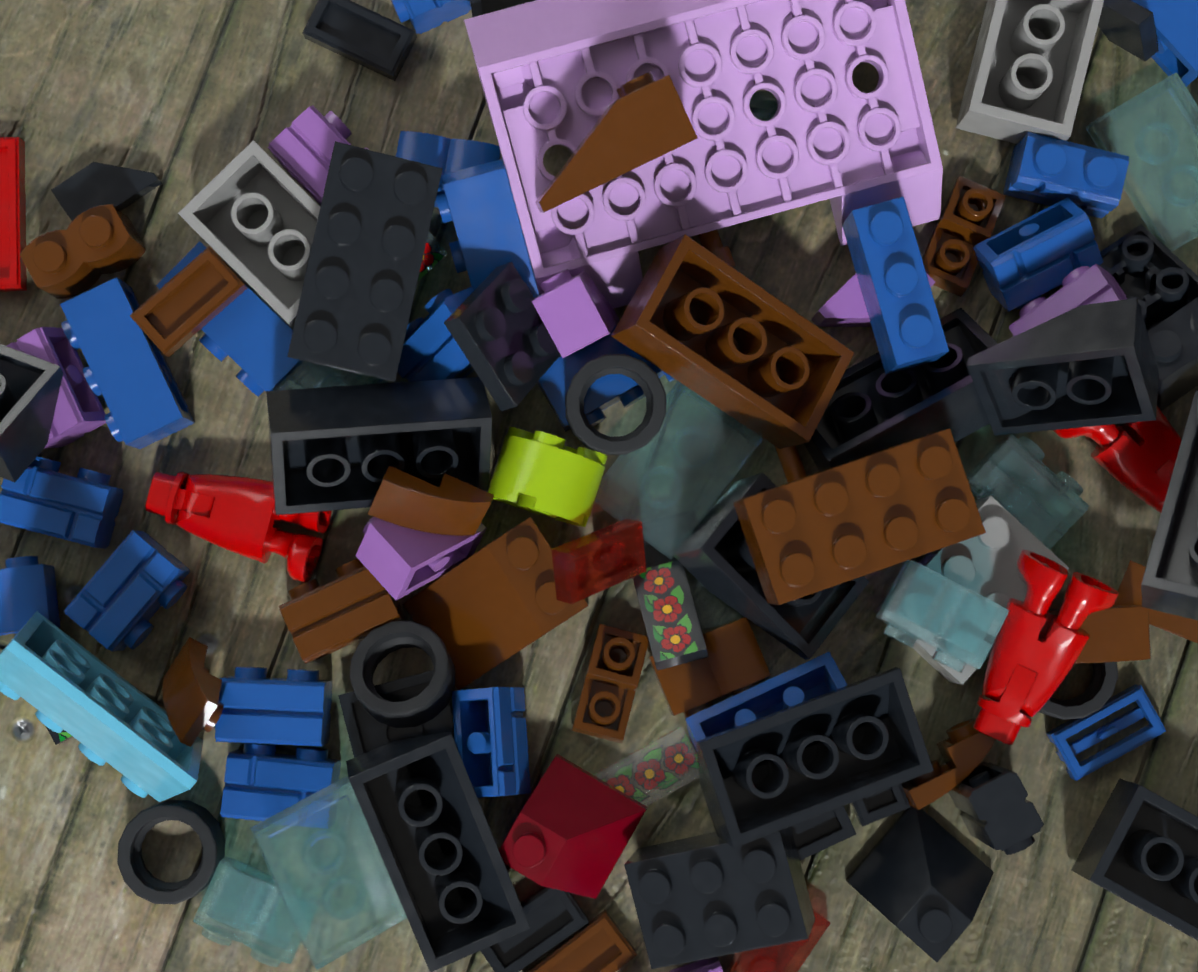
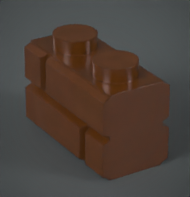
M359 559L350 561L335 569L339 578L321 587L317 579H313L289 590L288 594L291 601L279 606L283 619L293 636V641L305 664L314 662L365 638L375 628L392 621L405 619V614L399 601L395 600Z

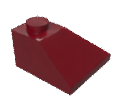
M557 754L519 813L499 852L504 864L541 886L596 899L648 807Z

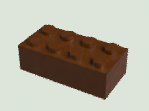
M686 234L659 249L611 335L779 449L810 441L854 355L853 351Z
M950 428L733 501L767 603L775 605L799 599L986 533Z

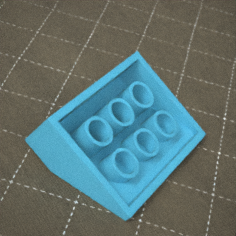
M38 611L35 612L0 653V692L13 700H18L22 697L37 709L35 715L41 723L56 733H61L65 730L81 742L78 745L79 750L92 762L103 766L106 762L123 774L120 778L122 783L134 794L142 798L149 794L155 800L161 802L190 790L197 782L203 740L197 737L191 747L181 743L164 709Z

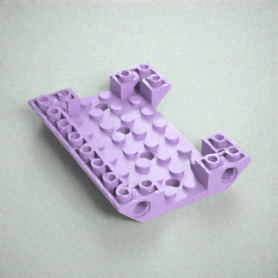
M535 0L464 20L492 125H494L539 295L544 293L540 283L566 269L569 270L572 277L586 271L612 308L628 305L643 279L638 251L672 242L685 234L691 237L830 199L841 246L847 245L842 225L851 211L904 196L912 226L940 219L943 166L905 0ZM860 62L872 64L879 75L878 84L870 93L859 91L853 84V70ZM650 71L655 81L670 75L698 138L544 213L540 212L535 202L555 177L549 174L544 167L543 157L546 150L554 145H562L567 147L573 154L606 109L616 100L620 99L616 90L621 85ZM757 90H767L777 100V111L773 118L768 121H761L755 118L750 111V99Z

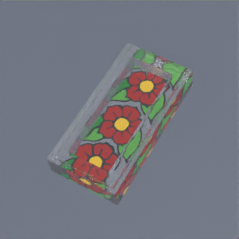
M682 726L592 774L645 806L654 803L700 777L698 755Z

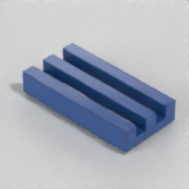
M1135 684L1109 698L1100 710L1084 718L1071 719L1047 732L1046 735L1058 751L1056 753L1068 768L1066 771L1070 778L1077 781L1166 732V729L1142 686ZM1137 702L1138 707L1071 744L1067 743L1066 739L1130 703ZM1142 718H1146L1149 725L1078 763L1075 755Z

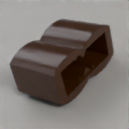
M107 204L84 211L70 223L66 230H54L38 236L23 249L20 256L38 288L56 298H70L92 287L101 274L120 272L132 266L143 256L147 249L131 220L114 205Z
M746 617L703 634L709 656L707 658L657 671L653 655L648 657L673 716L683 713L685 718L713 706V699L730 692L732 696H735L760 684L761 679L771 675Z

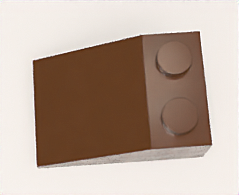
M650 71L621 85L616 90L620 99L616 100L606 109L535 202L540 212L544 213L698 138L670 75L655 81Z
M531 517L486 545L403 603L414 622L428 626L443 640L456 669L455 686L458 690H461L589 606Z

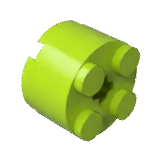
M509 427L491 478L488 493L494 495V500L586 528L608 456L583 447H578L576 450L565 446V439L541 431L531 433L519 428Z

